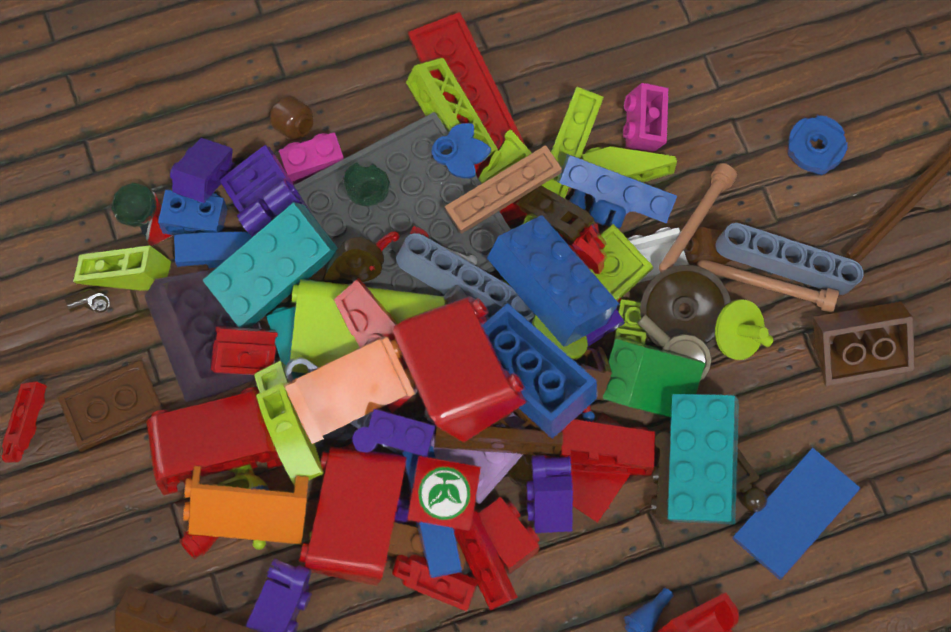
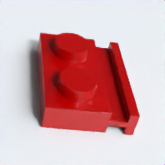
M216 326L217 336L216 340H214L211 371L215 373L254 375L274 364L275 339L278 337V332L275 330Z

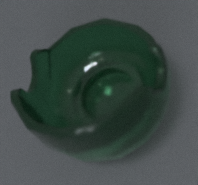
M356 162L344 172L343 185L347 197L354 204L359 206L378 205L389 195L390 180L387 173L377 168L374 163L368 167H363Z
M130 183L122 186L114 194L111 210L118 222L125 226L136 228L146 225L154 218L157 202L154 194L147 186L139 183Z

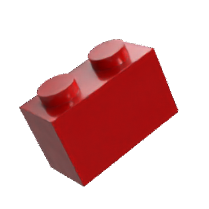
M500 497L478 513L508 575L538 554L539 545L537 543L540 541L539 537L530 526L525 528L518 519L521 515L511 502L506 504Z

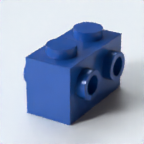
M165 190L158 223L162 233L169 235L223 232L227 207L224 198L214 193L205 203L176 194L171 190Z

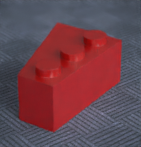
M575 419L562 430L563 445L560 457L570 456L571 471L652 476L654 469L655 432L648 431L644 427L627 428Z

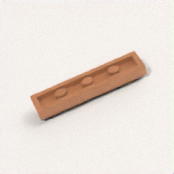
M545 145L445 206V211L462 234L561 174L562 168Z

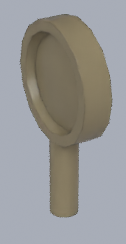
M646 315L638 321L637 324L662 346V350L705 362L701 380L705 378L710 370L711 356L703 340L690 334H680L670 338Z

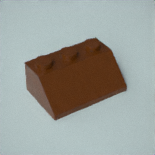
M902 302L813 317L814 344L826 386L915 371L913 316Z

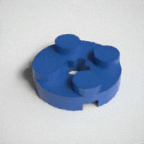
M826 116L801 119L791 130L788 139V155L800 168L818 175H824L829 170L836 168L847 151L845 132L839 123ZM822 140L823 149L813 148L810 141Z

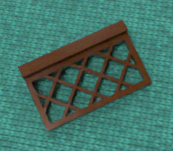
M517 408L466 442L460 441L436 425L434 448L559 457L563 445V433L561 430L552 439ZM515 411L526 423L520 428H511L504 419Z

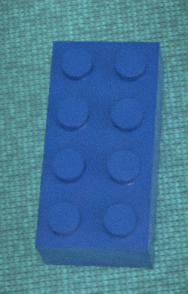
M543 215L498 236L487 257L490 263L563 347L606 325L619 305L617 300Z
M508 303L482 325L502 368L510 375L515 373L524 385V390L521 392L526 403L518 408L552 439L597 399V381Z

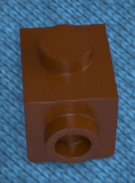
M705 227L697 229L684 249L688 264L692 265L699 260L722 264L732 261L721 256L716 249V241L723 231Z

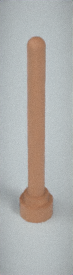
M723 163L716 166L711 174L712 185L659 265L660 272L674 266L720 192L733 185L737 178V173L731 166Z
M699 260L697 262V266L712 272L714 275L817 303L816 306L822 307L821 311L834 312L839 290L827 288V290L821 289L816 291L712 261Z

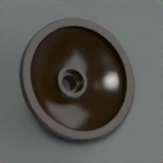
M677 265L663 270L647 285L641 299L640 315L641 318L644 315L648 316L670 338L680 334L694 335L703 340L708 349L717 344L715 328L718 316L731 300L724 284L712 272L695 265ZM682 303H688L691 307L690 311L686 314L679 311ZM647 333L649 338L662 349V346Z

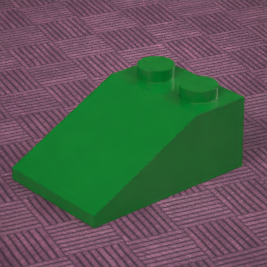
M618 336L615 339L609 359L612 374L602 399L671 417L672 394L696 395L706 363Z

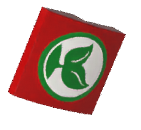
M419 456L407 520L470 531L481 467Z

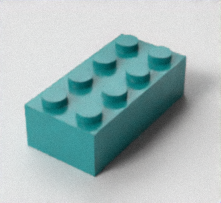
M293 202L203 279V282L239 328H251L292 293L294 284L299 285L301 279L308 280L327 264L334 256L338 247L306 206Z
M672 394L668 520L687 523L735 524L739 400L735 395Z

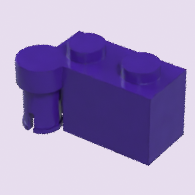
M200 138L193 147L187 149L185 156L172 166L170 172L172 192L205 203L221 185L219 180L236 168V164L232 162L233 148Z
M374 409L369 427H362L355 431L353 444L361 452L373 451L379 443L428 457L436 426Z
M532 455L533 481H527V499L533 500V502H527L528 521H534L535 533L572 532L573 487L570 456L545 458V455Z
M275 558L271 564L273 568H269L267 575L272 580H266L246 627L259 632H296L299 622L295 621L300 609L305 611L311 598V593L308 592V582L312 570L300 565L294 567Z

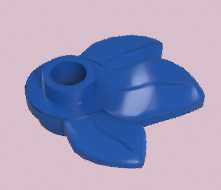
M464 123L454 126L447 136L438 138L432 146V155L437 163L447 165L452 175L459 178H473L476 175L474 164L484 161L491 153V147L483 141L473 138L474 125ZM445 149H451V150H452V152H451L450 154H447V155H443V154H442V152H443Z

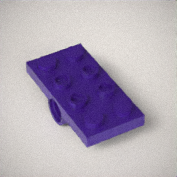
M267 145L261 147L219 180L239 211L237 217L241 225L252 237L293 202L305 205L310 211L273 151Z

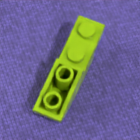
M279 361L254 374L259 389V394L256 397L273 444L293 485H295L296 476L309 477V481L323 474L315 444L310 442L283 386L289 380L285 375L286 365Z

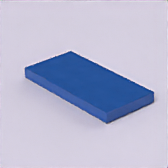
M812 448L768 497L766 507L761 511L755 512L732 539L775 577L781 580L861 488Z

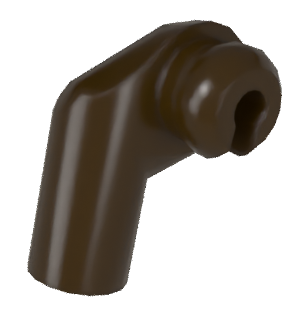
M87 289L65 299L70 312L86 307L94 312L103 313L110 306L108 297L93 289Z

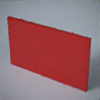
M604 413L596 421V423L624 427ZM571 471L573 507L598 523L605 511L609 509L610 504L630 474Z

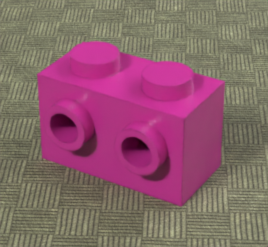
M641 83L626 96L624 102V109L627 111V121L623 128V137L626 138L625 149L653 153L667 143L668 88Z
M335 132L331 134H318L312 140L302 143L293 142L279 150L283 168L294 185L344 159Z

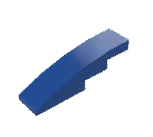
M248 232L174 235L175 263L177 267L207 264L208 268H217L247 243L252 236Z
M433 446L430 448L428 456L430 458H436ZM403 451L402 456L407 457L405 471L409 482L410 496H412L418 458L422 455ZM416 521L430 578L462 572L453 528Z

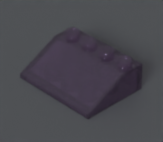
M215 269L155 279L145 295L147 305L186 402L215 396L256 380L255 376L250 374L215 373L210 370L214 340H216L217 336L216 326L239 328L203 282V279ZM259 321L251 329H262Z

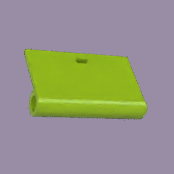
M301 279L299 285L294 284L292 302L296 303L290 360L302 357L319 368L360 348L354 335H351L334 301L350 285ZM367 287L397 323L447 304L444 296ZM298 363L293 366L291 371L308 373V368L305 364Z

